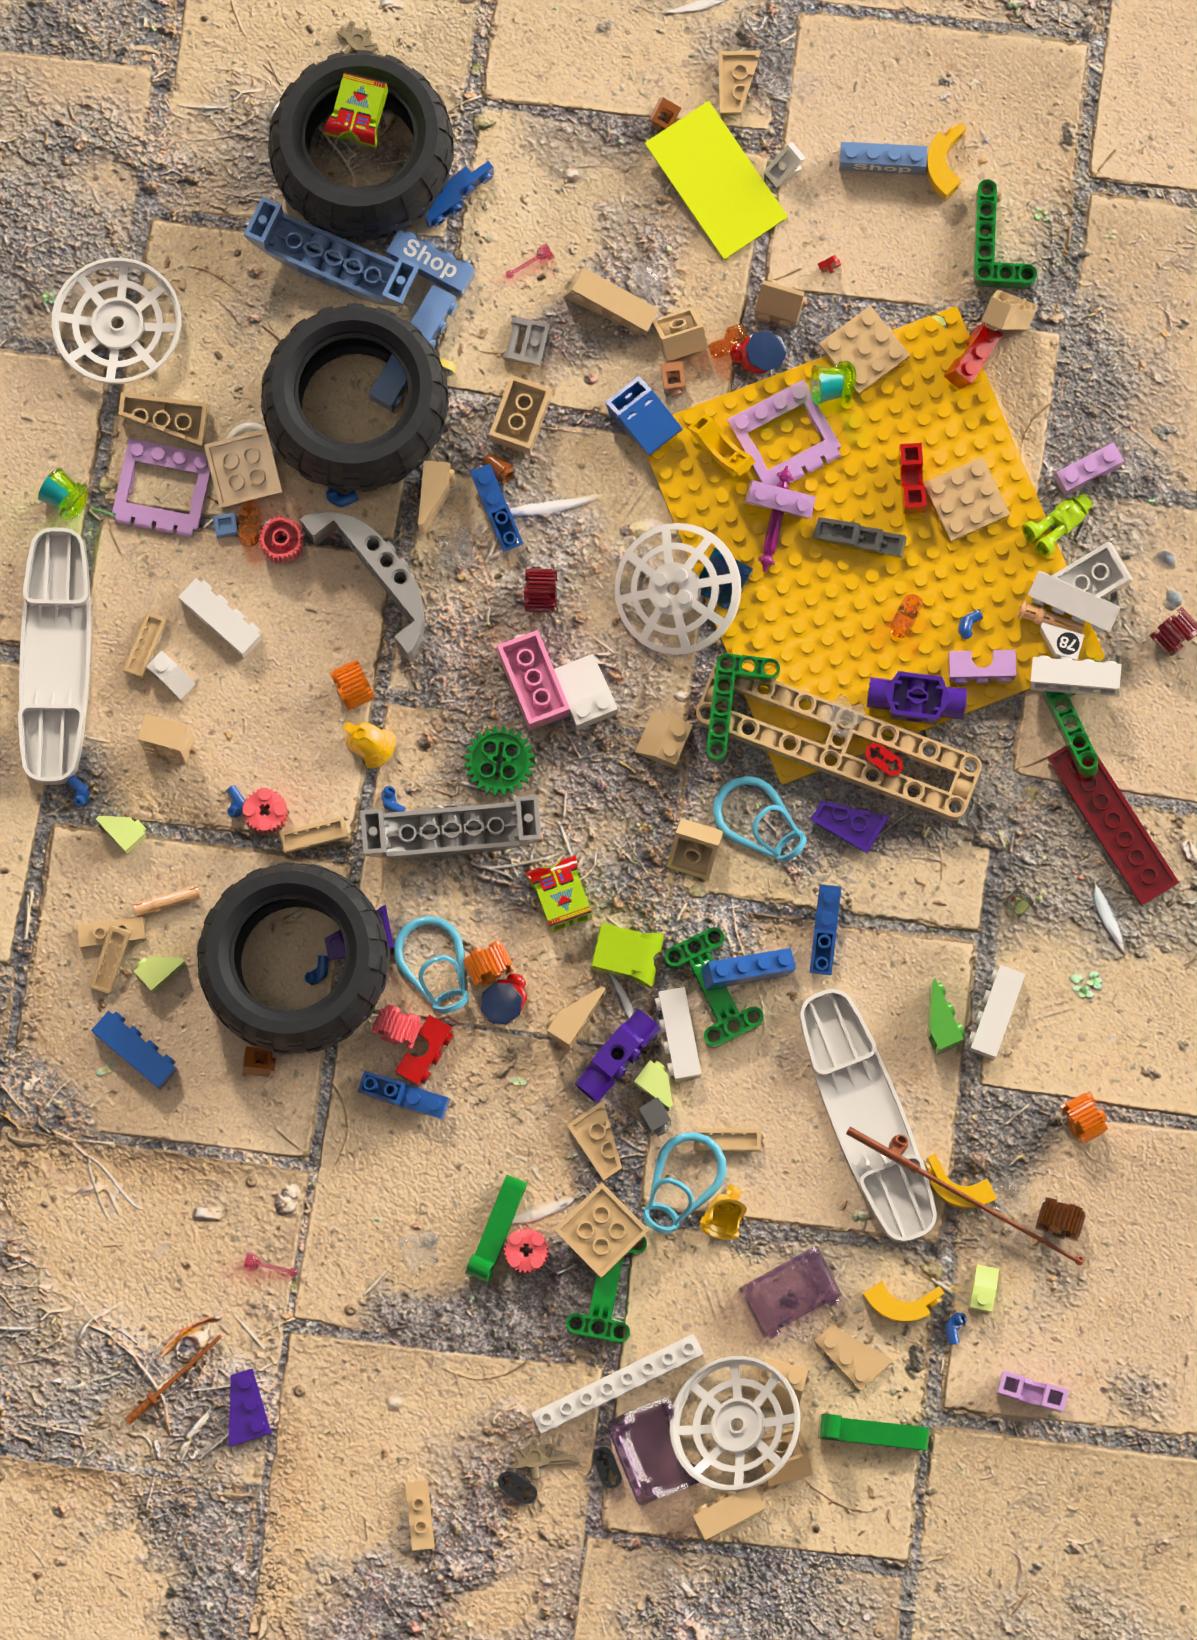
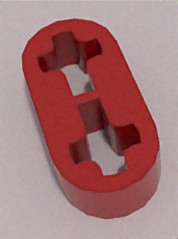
M878 743L870 744L866 748L865 758L868 763L889 777H897L901 774L903 763L899 757ZM876 749H878L879 756L882 757L883 760L879 759L878 757L872 759L870 757V750L875 751ZM885 761H888L890 764L896 762L897 769L899 770L889 771V765Z

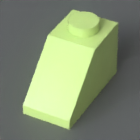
M98 816L96 818L97 822L126 854H129L147 838L144 833L146 828L138 819L134 822L130 817Z
M150 956L148 959H141L135 965L137 969L134 972L154 994L180 971L186 963L182 958Z
M649 1061L635 1079L634 1085L653 1099L658 1097L662 1105L670 1111L672 1099L668 1073L665 1072L667 1068L658 1061L655 1063Z
M976 1265L968 1309L986 1313L992 1312L999 1269Z

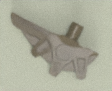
M350 21L346 28L336 32L342 40L346 41V46L340 50L342 55L350 54L352 51L357 53V50H368L377 55L378 45L370 40L371 30L369 28L361 30L355 27L354 21Z
M535 1439L530 1441V1446L522 1450L518 1446L513 1449L516 1457L513 1469L531 1468L533 1480L541 1479L540 1468L542 1466L580 1463L576 1456L567 1455L555 1450L553 1444H549L548 1447L539 1446Z

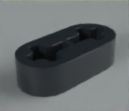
M599 1447L595 1450L593 1459L601 1480L607 1488H616L620 1485L622 1476L615 1457L608 1447ZM600 1451L610 1454V1457L607 1458L609 1466L605 1467L603 1461L597 1460V1457L600 1456ZM610 1468L613 1475H618V1478L615 1479L616 1484L612 1485L611 1482L605 1481V1478L608 1477L606 1469Z
M505 1471L499 1476V1487L509 1495L525 1504L533 1503L536 1500L537 1490L531 1483L511 1471ZM510 1475L513 1476L512 1481L517 1484L516 1489L510 1485L505 1488L502 1478H508ZM519 1487L525 1490L529 1487L532 1488L533 1498L524 1500L522 1498L523 1493L518 1491Z

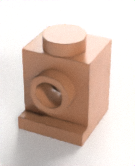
M682 361L661 364L660 370L664 394L669 393L671 397L681 395L682 391H686ZM676 379L677 383L670 384L669 381Z

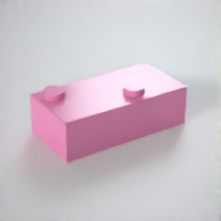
M538 630L497 645V655L528 731L570 716L569 704Z

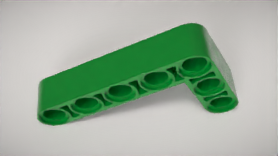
M984 179L979 183L976 193L973 280L975 284L981 287L1031 288L1035 284L1037 270L1033 265L994 262L997 185L990 179ZM988 188L992 191V194L985 195L981 190ZM982 209H988L990 210L991 214L985 216L980 211ZM983 229L988 230L990 235L982 236L980 231ZM986 250L990 256L982 257L979 251ZM986 271L989 277L982 278L978 272ZM1007 272L1011 277L1003 279L1000 273ZM1029 273L1032 279L1025 280L1021 274Z
M729 653L718 657L706 751L708 760L713 763H720L726 757L735 678L773 682L780 674V664L778 661L772 658ZM723 661H729L732 667L729 670H724L720 664ZM749 663L753 665L754 670L752 672H745L742 666ZM773 666L776 672L773 675H768L765 673L764 668ZM725 682L729 684L730 688L727 691H721L718 689V685ZM718 704H724L728 709L724 713H719L715 707ZM721 725L724 727L725 732L718 735L714 733L713 728ZM713 747H720L723 753L720 756H714L710 750Z
M1043 691L1044 700L1078 772L1083 777L1089 778L1094 776L1098 770V757L1069 698L1076 694ZM1062 705L1067 709L1060 711L1056 707ZM1068 724H1073L1075 728L1067 729L1065 726ZM1082 743L1084 747L1076 748L1074 744ZM1088 761L1093 763V766L1085 767L1083 763Z
M506 1175L475 1255L472 1254L465 1271L467 1277L488 1285L528 1182Z
M821 1414L819 1418L818 1439L928 1451L930 1428L842 1418L841 1415Z

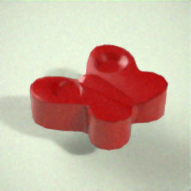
M836 255L818 263L822 273L828 270L830 274L834 273L833 269L841 266V262L837 259Z

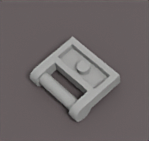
M512 317L511 325L513 326L507 350L504 351L502 359L540 367L550 324ZM525 327L527 330L521 354L515 353L520 329Z

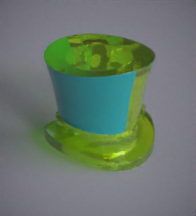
M841 361L835 367L813 365L810 374V393L813 402L819 405L838 398L845 399V403L850 402L856 384V369L854 365L849 361Z
M60 467L47 476L40 488L38 500L57 508L62 519L71 520L77 517L85 507L88 497V485L85 483L82 485L79 482L76 484Z

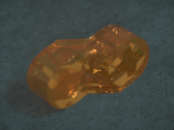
M743 324L728 327L723 339L708 345L712 358L715 359L728 355L732 344L743 341L748 337Z
M253 501L243 503L239 510L238 535L240 543L245 547L255 546L259 541L261 516L258 504Z
M909 594L901 602L890 627V631L895 637L904 638L910 633L923 605L922 599L918 595Z

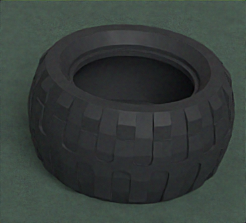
M357 50V53L342 55V52L327 56L325 61L318 64L313 63L306 67L300 74V77L294 83L291 82L281 96L279 106L274 111L269 126L268 154L272 173L287 203L313 226L351 239V237H364L365 240L380 238V235L391 232L395 234L400 230L406 229L411 222L426 214L434 204L436 197L445 188L454 157L453 130L447 108L440 95L431 87L430 82L417 70L406 66L400 59L387 54L386 56L376 55L368 50ZM344 72L386 82L388 94L384 108L400 117L408 126L414 138L411 153L403 167L388 180L374 186L356 188L335 183L325 177L315 167L309 157L311 141L317 128L334 112Z
M351 303L337 308L332 306L326 307L308 319H302L277 344L262 377L261 410L267 433L273 445L276 447L281 458L297 470L301 476L313 483L328 486L329 489L343 492L348 490L370 492L390 483L393 485L407 477L408 473L420 467L427 460L444 431L449 397L447 379L438 353L416 326L406 320H402L395 313L384 308L377 307L376 309L365 307L363 304ZM353 354L373 356L387 363L393 354L405 371L408 397L402 415L390 430L378 438L367 442L343 443L327 438L311 426L302 412L303 397L309 381L322 366L336 358Z
M283 862L274 866L253 870L237 883L230 885L221 894L220 899L210 909L203 923L204 927L197 945L198 978L211 1010L223 1025L237 1037L257 1048L279 1054L313 1053L324 1050L326 1047L351 1036L372 1015L385 989L390 952L380 916L370 900L355 884L344 876L320 865ZM303 907L319 911L337 923L345 942V964L335 987L319 1002L297 1010L271 1008L254 999L245 984L242 974V953L252 930L265 917L282 909Z

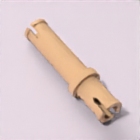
M195 885L158 897L154 895L151 899L136 902L133 905L136 915L139 917L155 911L159 913L162 909L198 900L201 897L198 886Z

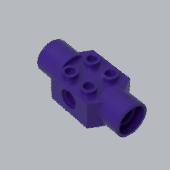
M898 671L892 680L870 677L867 708L888 710L891 719L925 724L935 725L940 717L963 720L967 689L946 687L941 676Z
M636 1009L631 1017L615 1031L593 1057L585 1071L574 1083L576 1087L598 1104L615 1084L614 1080L619 1081L626 1073V1065L629 1062L633 1064L641 1055L640 1049H644L660 1031V1026L643 1011ZM620 1052L623 1054V1058L615 1060L612 1058V1054Z

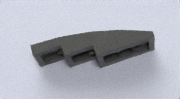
M818 517L813 537L816 540L897 558L903 557L907 540L905 535L861 526L860 523Z

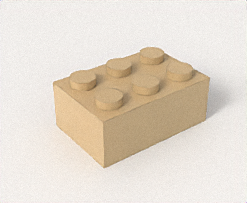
M511 375L491 427L489 441L531 455L552 398V389Z
M148 714L144 716L138 736V741L144 752H147V756L156 759L162 756L168 758V762L180 765L181 762L187 763L194 740L187 725Z
M755 1487L735 1491L736 1493L731 1496L725 1493L714 1499L716 1504L710 1507L704 1504L694 1510L696 1514L692 1518L704 1541L766 1509Z

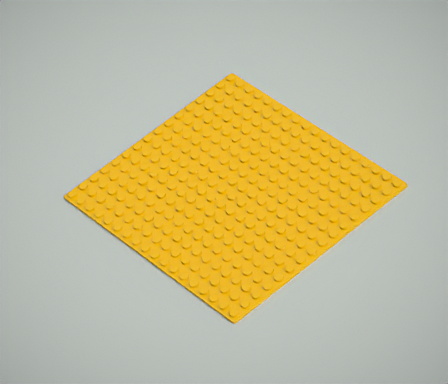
M951 307L891 330L910 354V358L859 396L844 378L841 397L818 405L841 445V448L838 449L841 457L828 464L823 457L821 460L824 466L809 474L805 468H802L805 476L790 484L788 483L789 490L815 496L816 499L811 518L809 519L791 516L784 512L776 551L772 555L775 565L770 566L766 572H763L758 558L764 555L763 546L772 509L744 503L749 482L752 480L760 482L752 466L748 472L741 476L729 474L705 451L688 427L704 413L713 418L728 439L743 451L727 419L803 379L812 395L822 393L821 388H817L815 382L817 379H820L819 374L842 375L827 355L672 414L683 430L650 456L646 453L673 522L695 525L711 532L727 546L737 563L741 578V598L737 614L731 626L721 637L726 652L729 654L775 659L780 664V674L775 681L913 733L921 732L952 720V718L940 717L937 723L933 725L891 719L888 710L867 708L870 677L892 680L898 671L941 676L946 687L967 689L964 714L1031 689L1033 657L1048 656L1051 659L1056 658L1051 654L1039 632L1041 625H1035L1033 621L1025 618L1018 619L1017 616L1023 600H1026L1028 604L1041 607V605L1032 602L1033 597L1028 595L1038 571L1052 576L1067 567L1057 541L1054 543L1055 550L1049 557L1039 554L1034 548V544L1040 538L1052 532L1051 527L1033 543H1029L1023 535L1021 527L1024 523L1033 521L1037 524L1046 518V515L983 367L973 383L961 390L944 377L952 362L960 357L968 347L965 345V342L969 338V333L957 307ZM937 315L944 318L946 322V328L942 326L939 322H937L932 316ZM804 404L747 433L758 449L768 470L824 441L812 424ZM922 443L923 483L983 457L1009 510L1010 517L950 543L927 493L925 513L903 514L898 453L900 444ZM818 517L860 523L861 526L905 535L907 540L903 557L897 558L816 540L813 537ZM677 530L683 544L697 548L704 539L699 534ZM711 543L703 554L713 564L717 576L730 574L723 555ZM686 552V554H687V556H688V558H689V557L691 556V553ZM698 560L692 569L696 572L699 579L710 577L704 564ZM732 583L719 585L718 600L713 611L725 618L731 603ZM711 586L701 588L707 605L711 597ZM1047 603L1044 604L1043 607L1046 608L1047 612L1072 620L1073 615L1064 612V615H1061L1051 610L1053 606ZM979 609L983 619L972 625L971 632L973 634L971 638L962 639L958 633L961 618ZM1053 620V621L1056 622V623H1059V624H1062V625H1065V626L1071 628V626H1069V625H1067V624H1064V623H1061V622H1058V621ZM1084 621L1083 624L1085 626L1082 632L1084 638L1077 661L1090 659L1101 662L1105 658L1104 652L1094 629L1091 628L1092 624ZM993 650H1015L1016 678L1011 680V683L1000 684L998 681H989L988 684H976V681H967V684L956 685L954 682H949V651H971L973 663L978 667L985 668L992 663ZM746 663L742 666L743 669L751 672L754 670L752 664ZM767 666L764 668V671L768 675H773L776 669L773 666ZM760 686L758 692L765 695L770 692V689L767 686ZM744 694L754 719L825 745L831 730L829 729L830 726L816 721L810 722L789 714V711L774 705L770 707L749 699ZM807 701L799 703V707L802 710L811 708L810 703ZM845 716L840 719V722L845 726L852 724V720L849 717ZM884 732L881 735L885 741L893 740V735L889 732ZM856 736L852 737L846 754L854 757L862 755L871 742ZM841 737L832 739L836 746L844 744V740ZM791 741L783 744L786 750L791 751L795 749V744ZM767 751L781 784H787L818 772V770ZM827 757L824 760L828 766H833L837 763L833 757Z

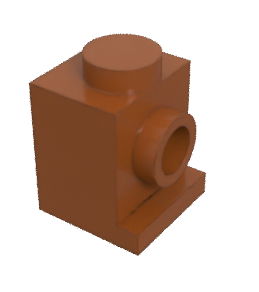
M664 97L659 98L648 119L652 123L651 128L662 132L674 124L682 108ZM661 112L665 114L663 121L659 119Z
M246 1046L242 1076H247L248 1074L269 1077L270 1071L275 1070L276 1058H272V1051Z

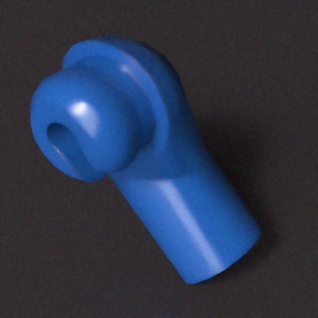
M328 489L326 492V498L329 503L338 507H345L359 500L355 491L345 495L333 489Z
M979 609L961 618L958 633L962 639L971 638L973 634L971 632L972 625L983 619Z
M73 775L67 781V784L75 790L73 802L77 807H84L89 801V788Z
M232 785L226 790L232 799L227 813L230 817L237 818L243 813L245 799L238 788Z
M386 786L381 793L383 807L390 812L405 811L406 807L396 802L395 789L392 786Z
M318 955L317 968L305 974L304 978L307 983L316 985L327 977L328 956Z
M964 1313L953 1314L945 1325L949 1345L960 1343L958 1331L967 1322V1317Z

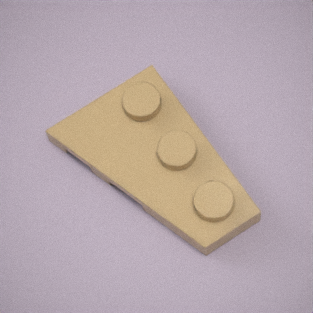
M761 50L718 51L720 115L742 114Z
M601 1101L566 1125L603 1181L622 1169L604 1101Z
M830 1326L815 1340V1343L860 1391L893 1361L891 1358L833 1326Z

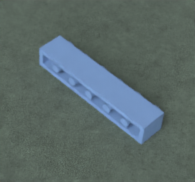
M433 284L410 322L422 332V335L433 347H435V338L438 333L442 334L446 328V319L449 315L453 316L457 309L456 296ZM393 354L369 392L371 401L392 412L395 407L401 405L404 399L403 393L407 388L405 371Z

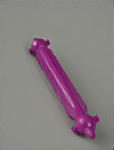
M786 465L783 471L777 473L780 479L777 487L789 490L788 482L790 480L793 481L794 477L790 472L789 466ZM772 509L763 546L764 555L758 558L763 572H766L770 566L775 565L772 555L776 551L784 512Z

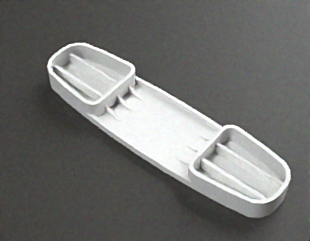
M47 528L38 532L32 539L26 565L20 643V710L18 712L22 765L29 778L43 785H60L67 783L73 775H76L83 746L91 664V596L86 546L80 535L72 529Z
M837 989L816 993L806 999L802 1005L799 1019L816 1082L843 1153L873 1215L886 1236L900 1243L921 1238L930 1232L937 1217L929 1180L919 1173H913L846 1134L851 1126L888 1148L894 1136L904 1135L908 1139V1148L902 1156L925 1170L898 1095L876 1049V1043L849 995Z

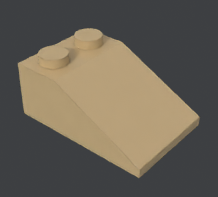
M424 461L418 520L420 535H425L449 497L450 488L455 486L454 470L451 469L449 462Z
M600 987L559 1011L557 1016L552 1015L546 1024L548 1037L571 1050L606 996V988Z

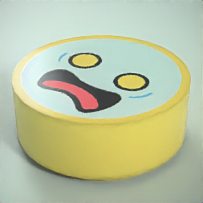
M440 359L445 375H454L456 365L449 360Z

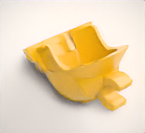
M348 721L343 726L342 730L347 733L345 741L347 747L363 758L367 768L372 769L382 766L392 756L396 746V737L392 731L381 730L368 722H358L354 725Z
M729 1184L726 1194H720L710 1202L707 1212H705L704 1217L700 1220L699 1228L703 1233L721 1240L739 1238L740 1220L746 1213L747 1207L738 1201L742 1192L738 1187Z

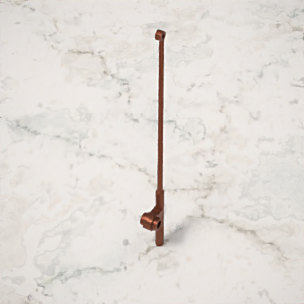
M851 1126L846 1132L848 1136L913 1173H919L1073 1260L1077 1265H1082L1085 1261L1083 1256L1077 1255V1257H1074L903 1157L902 1154L908 1148V1139L904 1135L894 1136L888 1148Z

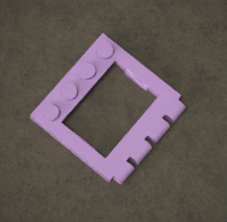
M804 379L727 419L743 451L751 455L755 460L752 467L761 483L777 486L780 482L777 473L783 471L787 465L794 477L793 481L790 480L788 482L790 484L805 476L802 468H805L809 474L824 466L821 458L824 457L828 464L841 457L838 450L841 448V445L819 406L813 402L812 394ZM804 404L812 424L824 441L768 470L758 449L747 433Z
M129 438L112 511L113 515H116L115 523L130 526L133 518L135 519L134 527L152 530L153 523H156L155 531L173 534L174 527H178L177 535L192 538L193 531H198L211 475L206 453ZM136 461L199 473L191 500L190 514L127 503L134 481Z

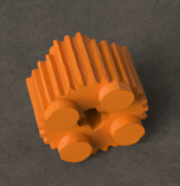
M358 660L351 661L329 672L348 711L375 698Z
M501 940L491 943L489 948L484 950L481 947L469 952L470 956L463 959V964L474 987L478 986L479 983L483 987L497 981V978L503 975L502 973L505 972L508 975L515 970Z
M1091 1092L1083 1093L1060 1106L1062 1115L1067 1114L1070 1132L1075 1139L1080 1138L1082 1144L1091 1141L1108 1130L1105 1123L1107 1117L1101 1108L1097 1110L1094 1105L1096 1101Z

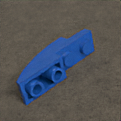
M489 161L473 172H470L467 166H465L447 182L445 188L436 197L434 204L428 211L426 224L429 229L433 226L441 225L450 214L455 215L461 211L464 205L462 196L470 195L480 183L485 184L492 179L494 167Z
M487 464L470 471L478 496L503 552L524 544L491 465Z
M819 884L809 973L832 975L842 886Z
M364 1071L357 1091L380 1101L441 1120L444 1119L450 1098L367 1071Z

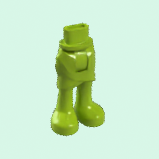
M1083 493L1078 497L1074 496L1071 499L1063 500L1055 507V510L1036 524L1033 521L1024 523L1021 527L1023 535L1029 543H1033L1052 525L1056 526L1057 528L1051 533L1040 538L1034 544V548L1039 554L1049 557L1055 550L1054 543L1063 535L1066 536L1070 533L1072 529L1083 521L1085 516L1088 515V510L1093 507V503Z

